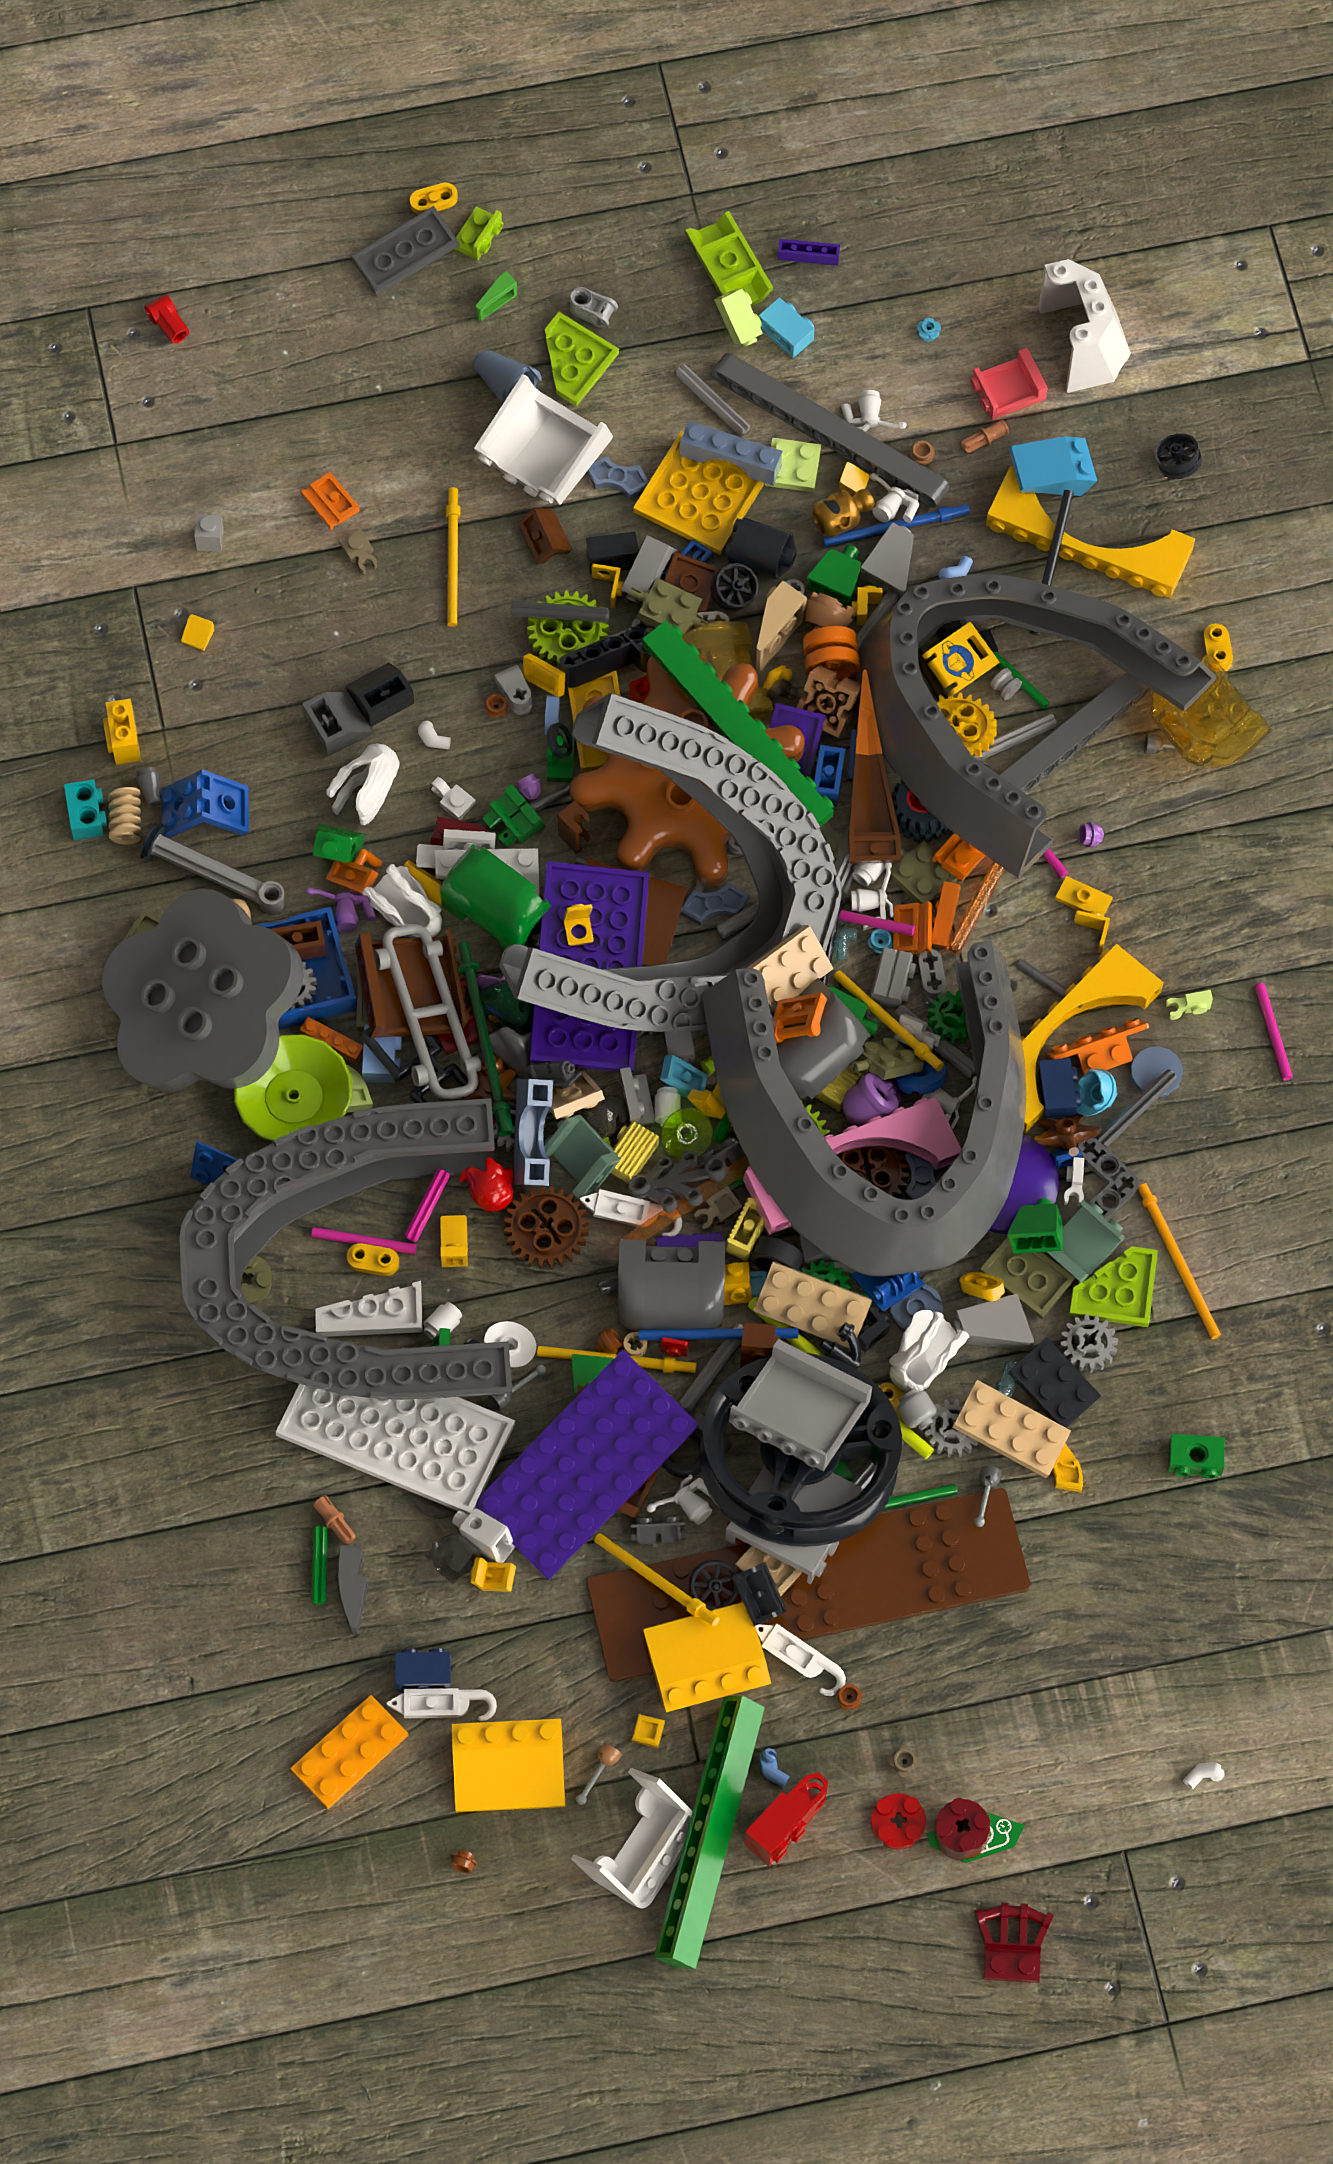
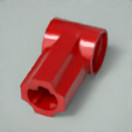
M167 294L144 306L151 322L154 325L158 324L172 344H178L185 340L189 334V329L177 314L176 307Z

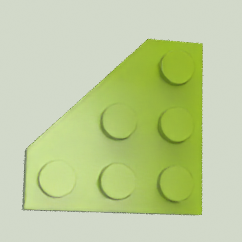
M558 312L545 328V338L555 390L558 396L577 407L618 356L619 348Z
M1131 1246L1112 1262L1110 1261L1083 1283H1079L1072 1291L1069 1316L1084 1318L1085 1314H1088L1089 1318L1094 1320L1097 1315L1100 1321L1107 1320L1108 1322L1148 1327L1158 1250Z

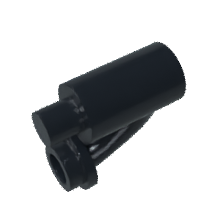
M845 1322L837 1333L841 1341H848L850 1351L837 1342L831 1344L825 1339L819 1344L818 1348L825 1352L826 1357L839 1360L856 1369L861 1363V1348L853 1332L855 1325L852 1323L848 1324Z

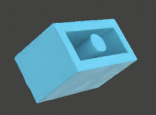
M780 297L759 315L762 323L761 331L792 358L814 340L815 328L813 323L808 318H803L799 315L791 303L784 302Z

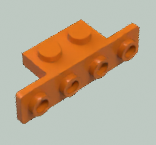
M1133 1018L1125 1021V1026L1116 1029L1114 1026L1100 1030L1101 1034L1097 1036L1085 1035L1077 1038V1043L1068 1046L1066 1043L1056 1045L1052 1048V1052L1046 1053L1049 1060L1063 1059L1076 1054L1082 1076L1090 1069L1108 1070L1133 1061L1126 1036L1148 1029V1022L1139 1020V1018Z

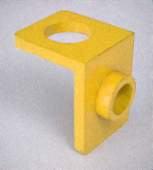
M592 564V578L614 582L611 594V608H615L617 596H622L623 593L621 589L624 582L621 581V568ZM598 571H606L609 572L610 575H604L599 573Z
M576 904L566 909L563 921L569 946L593 943L594 938L589 918L593 909L592 905ZM576 925L583 926L586 929V936L582 939L575 938L571 933L572 928Z
M1076 910L1075 924L1103 931L1098 953L1102 954L1110 918L1103 917L1094 911L1083 912Z

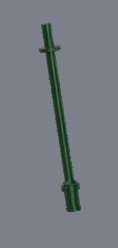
M464 941L458 944L462 964L457 967L458 974H463L466 978L493 1096L492 1115L495 1117L498 1136L506 1137L515 1132L510 1116L512 1109L511 1105L504 1101L475 972L480 969V965L478 962H472L468 942Z

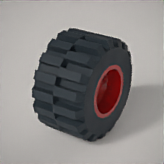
M902 780L901 784H896L894 787L895 792H892V801L899 832H904V837L908 839L914 837V841L920 842V839L930 842L932 837H935L937 840L941 838V833L946 834L949 831V828L938 821L919 803V799Z

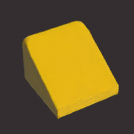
M847 462L839 482V491L845 490L849 494L855 495L858 490L866 489L870 475L852 463Z
M190 614L181 643L205 651L214 632L213 622Z

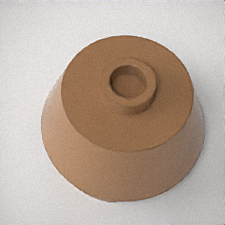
M813 592L810 600H807L805 622L813 626V630L826 626L847 627L853 620L851 617L854 609L849 605L846 608L842 607L843 604L822 593L818 595Z

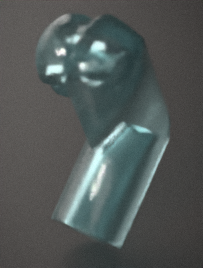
M847 926L843 927L835 939V960H848V941L857 940L856 928H848Z

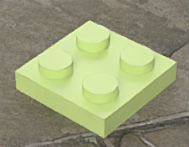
M772 438L771 447L783 451L782 466L774 486L766 483L765 486L814 493L821 444Z

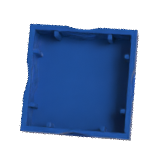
M331 906L298 914L284 921L258 925L268 929L321 921L327 956L302 960V962L306 963V970L310 968L313 970L312 977H316L317 985L314 987H316L317 993L316 995H311L313 1001L311 1004L304 1002L305 1007H296L293 1010L288 1009L279 1019V1030L302 1025L307 1017L317 1021L357 1011L356 996L348 967L342 955L340 939Z

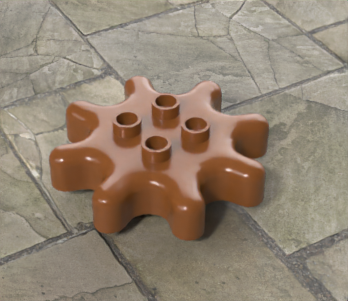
M650 656L647 662V679L650 691L641 704L681 717L719 734L709 723L706 715L695 707ZM736 663L726 671L720 682L723 680L727 682L733 690L732 695L737 701L741 699L748 707L758 689V675L751 665ZM595 696L590 698L584 704L582 711L603 697ZM792 725L766 728L765 733L770 739L774 737L783 747L782 752L787 758L791 756L796 762L802 758L805 738L800 729ZM609 753L607 761L602 767L581 773L571 781V801L576 800L586 812L613 809L624 817L628 826L616 848L617 863L620 868L643 872L659 851L665 848H676L685 851L690 856L695 874L702 884L712 887L718 886L725 881L728 875V858L725 845L731 834L696 800L660 770Z

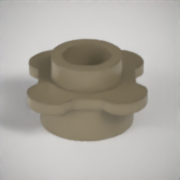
M902 1746L895 1755L889 1757L888 1764L891 1767H895L899 1777L907 1778L914 1768L920 1767L921 1760L915 1757L909 1746ZM902 1760H907V1764H903Z

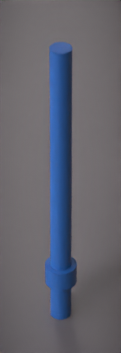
M968 504L952 508L945 506L938 508V511L914 516L911 523L906 522L904 519L847 531L834 538L823 537L824 546L827 547L886 533L892 523L909 528L936 521L941 523L951 521L953 517L970 514Z
M776 1326L775 1335L780 1336V1339H798V1328H777ZM743 1329L639 1330V1340H661L662 1337L676 1340L742 1339Z

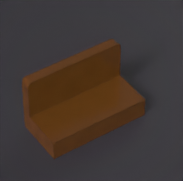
M533 507L518 521L537 563H545L556 552L570 553L572 551L571 545L553 510Z

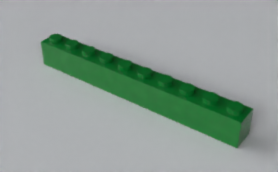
M665 620L642 639V646L695 707L706 715L709 723L721 736L727 738L775 773L805 808L812 812L820 827L833 817L834 810L832 808L834 805L826 795L821 797L815 790L817 786L809 776L804 777L799 772L800 766L791 756L789 758L785 756L779 741L774 737L770 739L765 733L766 727L759 719L754 720L748 714L750 710L741 699L737 701L732 695L733 690L724 680L722 682L719 681L715 676L716 671L709 662L704 663L698 657L700 653L692 643L687 644L682 639L683 633L675 624L670 625Z
M744 1696L723 1697L654 1958L678 1969H696L765 1707Z

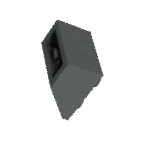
M324 692L302 703L304 717L327 756L372 735L370 727L349 692Z

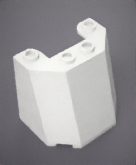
M1069 259L1044 266L1039 302L1040 314L1083 304L1089 319V323L1077 325L1070 331L1069 339L1072 351L1066 383L1067 393L1114 382L1123 364L1130 356V350L1118 315L1100 274Z
M523 374L474 449L478 453V459L488 466L492 464L504 474L503 478L511 484L515 485L518 482L524 486L523 490L535 498L539 495L540 498L549 504L554 502L561 505L612 440L613 435L603 422H600L597 427L538 391L528 376Z

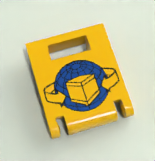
M971 622L922 655L924 659L931 657L933 654L936 656V658L928 663V666L944 688L953 683L957 685L948 692L951 697L1000 663ZM969 638H971L973 643L984 656L982 660L978 657L976 652L968 643L967 640Z

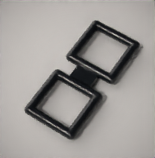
M369 1027L360 1034L363 1042L395 1080L400 1081L411 1074L412 1066L421 1065L419 1056H417L401 1068H398L374 1038H371ZM423 1035L424 1041L429 1047L427 1050L439 1085L453 1076L461 1087L465 1086L468 1083L467 1076L455 1063L443 1069L433 1058L442 1051L441 1045L432 1035ZM428 1084L419 1086L410 1093V1098L414 1103H428L423 1098L425 1094L431 1091Z

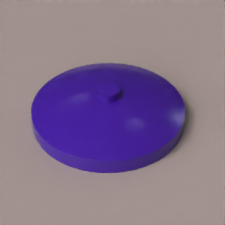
M1024 1135L1022 1137L1019 1158L1008 1198L988 1230L990 1232L1008 1234L1020 1207L1024 1205H1036L1037 1200L1040 1198H1047L1052 1204L1056 1202L1059 1190L1057 1167L1050 1154L1029 1137Z

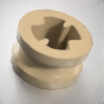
M631 1332L624 1338L623 1348L629 1356H644L647 1351V1340H639V1332ZM634 1340H638L642 1348L638 1349L637 1347L636 1351L631 1350L629 1342L632 1341L634 1343Z

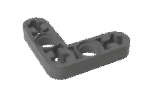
M1093 1137L1078 1143V1148L1082 1152L1081 1158H1084V1164L1107 1184L1091 1201L1104 1211L1101 1216L1108 1221L1136 1194L1139 1181L1137 1176L1099 1140ZM1084 1146L1088 1148L1093 1146L1094 1154H1092L1091 1152H1088L1087 1154L1084 1153ZM1097 1156L1099 1159L1097 1160V1163H1094L1095 1158ZM1108 1161L1114 1164L1115 1170L1112 1173H1105L1100 1165ZM1122 1181L1125 1183L1131 1181V1189L1126 1187L1121 1191V1195H1119L1118 1191L1122 1187ZM1105 1196H1111L1115 1199L1116 1204L1112 1208H1107L1102 1205L1101 1199Z

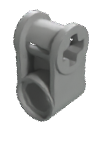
M577 287L570 295L571 314L601 329L608 327L610 316L618 308V304L613 299L584 287ZM583 301L585 304H578L576 302Z
M516 664L494 674L496 685L500 693L507 699L511 711L516 715H527L532 710L533 703L531 691L519 666Z

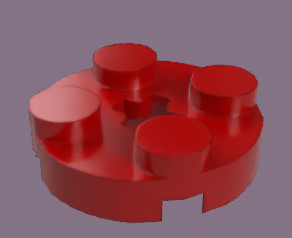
M902 1793L890 1794L881 1798L877 1802L871 1816V1828L875 1837L888 1848L895 1850L907 1849L913 1846L923 1835L926 1827L925 1811L918 1799ZM896 1815H901L902 1818L906 1819V1823H902V1828H896V1824L891 1823V1819H894Z

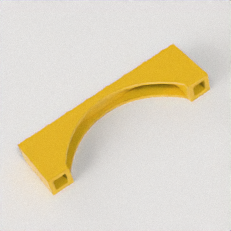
M1010 466L987 514L986 526L990 527L994 532L1006 533L1013 536L1017 541H1026L1036 545L1042 551H1049L1056 524L1045 513L1035 493L1020 491L1014 467ZM1172 529L1169 535L1143 546L1111 549L1081 542L1064 532L1059 556L1065 560L1079 562L1088 569L1102 571L1110 578H1119L1127 581L1133 587H1142L1150 590L1158 597L1165 596L1171 598L1192 553L1195 538Z
M1118 944L1111 950L1108 948L1104 950L1098 958L1099 962L1094 967L1089 966L1081 976L1082 980L1077 985L1073 983L1066 990L1065 998L1060 1003L1055 1001L1048 1009V1015L1043 1020L1039 1018L1030 1029L1032 1032L1026 1038L1024 1036L1021 1037L1026 1073V1112L1023 1130L1025 1134L1043 1116L1044 1106L1039 1102L1036 1089V1062L1042 1047L1054 1030L1074 1015L1100 1006L1126 1004L1140 1006L1145 1010L1162 991L1164 982Z

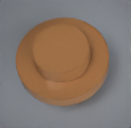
M918 441L912 445L910 458L920 465H926L934 459L935 451L929 442Z

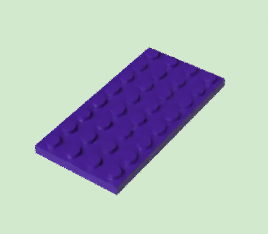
M547 861L543 901L547 899L551 907L541 917L539 950L598 969L642 966L649 872ZM576 904L592 905L593 909L589 918L594 938L593 943L569 946L563 921L566 909ZM576 925L572 928L571 933L575 938L582 939L586 936V929L581 925ZM534 1004L529 1062H548L550 1064L554 1061H569L578 1068L620 1072V1069L630 1067L631 1073H633L637 1031L602 1025Z
M622 1350L478 1498L475 1507L507 1526L513 1539L512 1544L550 1580L700 1425L637 1362Z

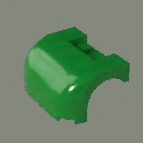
M472 844L454 864L441 885L440 895L443 908L460 921H463L468 916L475 924L488 931L492 937L499 940L501 952H504L512 944L525 946L529 933L551 907L547 899L542 901L534 892L537 888L535 885L484 847L477 850L475 849L476 846Z

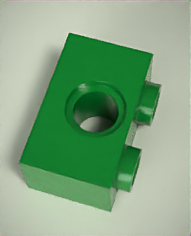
M1171 1434L1169 1440L1168 1472L1174 1473V1475L1179 1477L1198 1474L1206 1479H1214L1217 1476H1222L1224 1470L1225 1437ZM1198 1453L1202 1456L1203 1460L1195 1462L1190 1458V1454Z

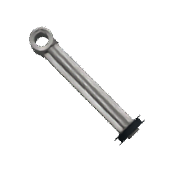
M155 824L148 833L142 846L141 859L146 856L149 862L156 855L255 901L266 914H277L284 908V889L278 882L268 881L263 883L164 837L165 828L161 827L159 829L158 824ZM269 895H275L278 897L274 901H269L266 899V897Z

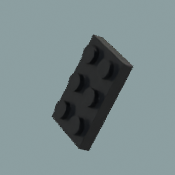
M1048 1337L1008 1372L1049 1419L1065 1428L1101 1397L1097 1390Z

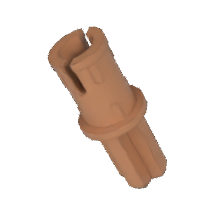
M1000 420L986 429L980 428L978 433L961 441L962 449L969 454L985 445L990 446L992 441L1009 434V428L1004 420Z
M328 1496L319 1498L313 1507L326 1522L325 1526L332 1528L344 1545L350 1544L356 1537L344 1521V1514L334 1507Z

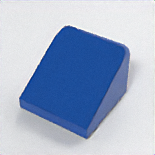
M1078 1148V1155L1070 1156L1067 1150L1059 1149L1051 1151L1050 1156L1058 1170L1072 1166L1074 1157L1081 1158V1150Z

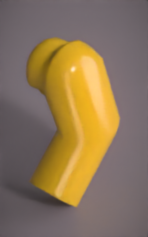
M781 665L771 670L766 677L761 692L772 696L778 682L781 680L789 682L793 676L792 669H787L786 666Z

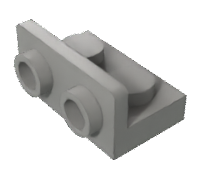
M630 1067L620 1069V1082L629 1125L632 1121L641 1126L654 1124L655 1115L646 1075L632 1076Z

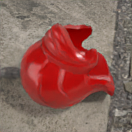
M489 1157L485 1160L484 1170L470 1166L460 1174L459 1182H468L471 1198L480 1208L489 1212H497L505 1209L511 1203L514 1194L511 1186L513 1181V1170L511 1167L503 1169L500 1164Z

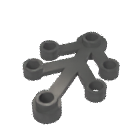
M695 1151L685 1152L682 1155V1159L675 1166L671 1158L665 1156L658 1159L654 1168L646 1176H634L629 1181L628 1193L634 1198L644 1199L647 1197L660 1203L665 1212L674 1211L678 1204L674 1195H665L657 1191L663 1188L685 1197L690 1206H698L703 1201L700 1190L696 1188L691 1189L683 1184L707 1178L716 1182L725 1179L728 1169L724 1159L715 1157L707 1161L704 1169L683 1173L687 1168H694L699 1164ZM661 1174H667L664 1178L657 1179Z

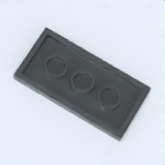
M432 206L351 255V258L376 296L460 245L436 208Z

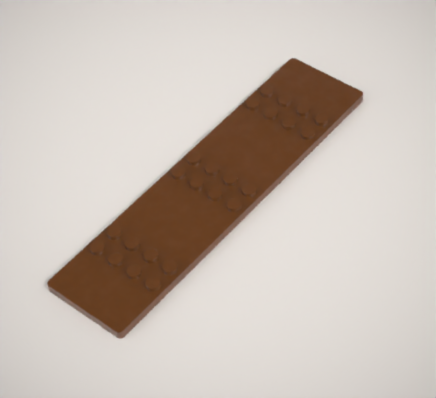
M998 1488L989 1491L983 1517L985 1524L982 1527H977L974 1524V1520L978 1517L984 1492L880 1514L863 1530L838 1541L839 1544L832 1556L827 1555L824 1560L826 1567L820 1577L815 1576L811 1584L807 1583L808 1575L802 1572L781 1596L788 1612L761 1624L775 1625L777 1623L800 1640L805 1641L1027 1592L1030 1589L1031 1583L1006 1490ZM745 1543L646 1566L693 1598L688 1587L689 1577L692 1570L699 1563L709 1559L720 1560L728 1564L736 1574H739L741 1572L735 1567V1564L749 1550L751 1545ZM716 1565L704 1567L710 1577L714 1575ZM721 1566L718 1580L731 1574L723 1566ZM632 1568L590 1577L587 1581V1586L609 1680L611 1682H618L654 1674L643 1628L688 1617L692 1614L687 1612V1607ZM701 1571L697 1574L694 1582H706V1577ZM733 1579L722 1583V1587L732 1591ZM694 1587L698 1598L705 1592L707 1587ZM712 1591L703 1602L715 1604ZM723 1591L718 1592L720 1603L725 1601L730 1595ZM739 1592L730 1605L743 1602ZM759 1627L758 1630L760 1632L763 1631V1627Z

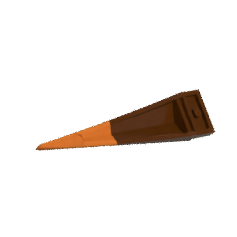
M864 670L862 673L848 829L849 864L900 863V832L887 778L868 674Z

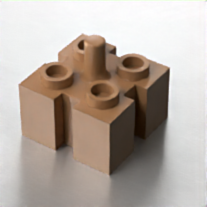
M818 665L808 676L804 691L808 693L799 700L797 708L826 715L822 730L839 738L849 727L854 714L850 709L859 701L861 684L847 677L839 681L835 679L836 672Z

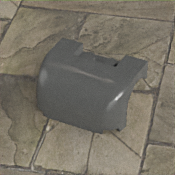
M819 978L812 982L799 996L822 992L827 998L819 1023L820 1034L814 1037L805 1035L788 1038L780 1043H776L780 1066L800 1100L807 1096L812 1099L826 1088L865 1051L862 1046L866 1039L871 1037L869 1031ZM806 1022L786 1025L784 1028L805 1025Z
M619 1239V1324H623L634 1332H639V1330L716 1329L718 1326H722L724 1320L725 1242L699 1241V1247L646 1246V1240Z

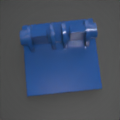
M197 1141L190 1177L209 1185L211 1182L214 1183L226 1172L225 1169L238 1159Z
M856 1271L851 1274V1277L883 1312L925 1285L918 1276L920 1272L900 1274V1276L893 1275V1279L886 1276L865 1275Z

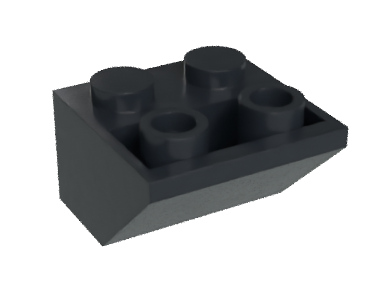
M389 662L345 686L370 727L414 704L412 687L402 672Z

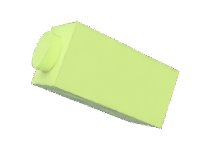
M734 289L714 299L734 344H743L744 347L757 341V336L763 334L760 328L762 327L761 320L756 313H753L750 306L752 301L746 291Z

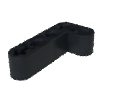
M630 627L562 656L559 659V667L561 671L565 672V687H578L632 663L642 672L647 673V662L651 655L642 646V639L649 633L642 627Z

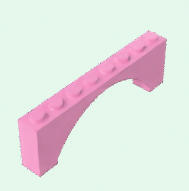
M937 1097L930 1100L928 1098L920 1099L914 1103V1106L907 1109L904 1107L897 1108L889 1116L883 1118L877 1116L868 1120L863 1126H850L842 1134L837 1136L831 1134L824 1137L836 1155L861 1147L894 1148L933 1164L935 1170L953 1164L962 1150ZM749 1166L745 1171L743 1181L751 1198L755 1201L756 1209L764 1221L768 1234L770 1235L791 1227L790 1221L785 1217L773 1198L766 1193Z

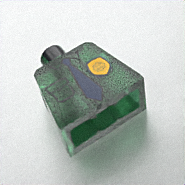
M506 979L480 990L479 993L487 1021L500 1029L503 1027L511 1029L521 1027L527 1033L532 1031L533 1017L530 1013L534 1004L516 999Z

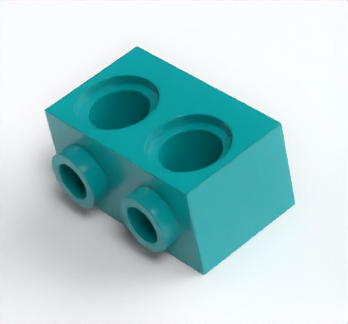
M94 779L64 784L73 840L104 836L103 826H107L105 810L100 811L99 803H104L102 789L96 788ZM84 795L90 796L88 800H79ZM87 818L94 819V821L89 824L83 823V821Z

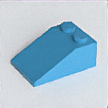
M1064 436L1009 447L1021 492L1063 495L1064 490H1070L1074 492L1073 496H1082L1097 482L1085 438Z

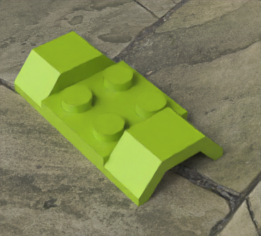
M729 211L725 212L712 225L700 230L692 228L685 230L696 250L698 258L721 295L734 289H743V291L749 294L752 301L750 306L762 302L773 290L771 282Z

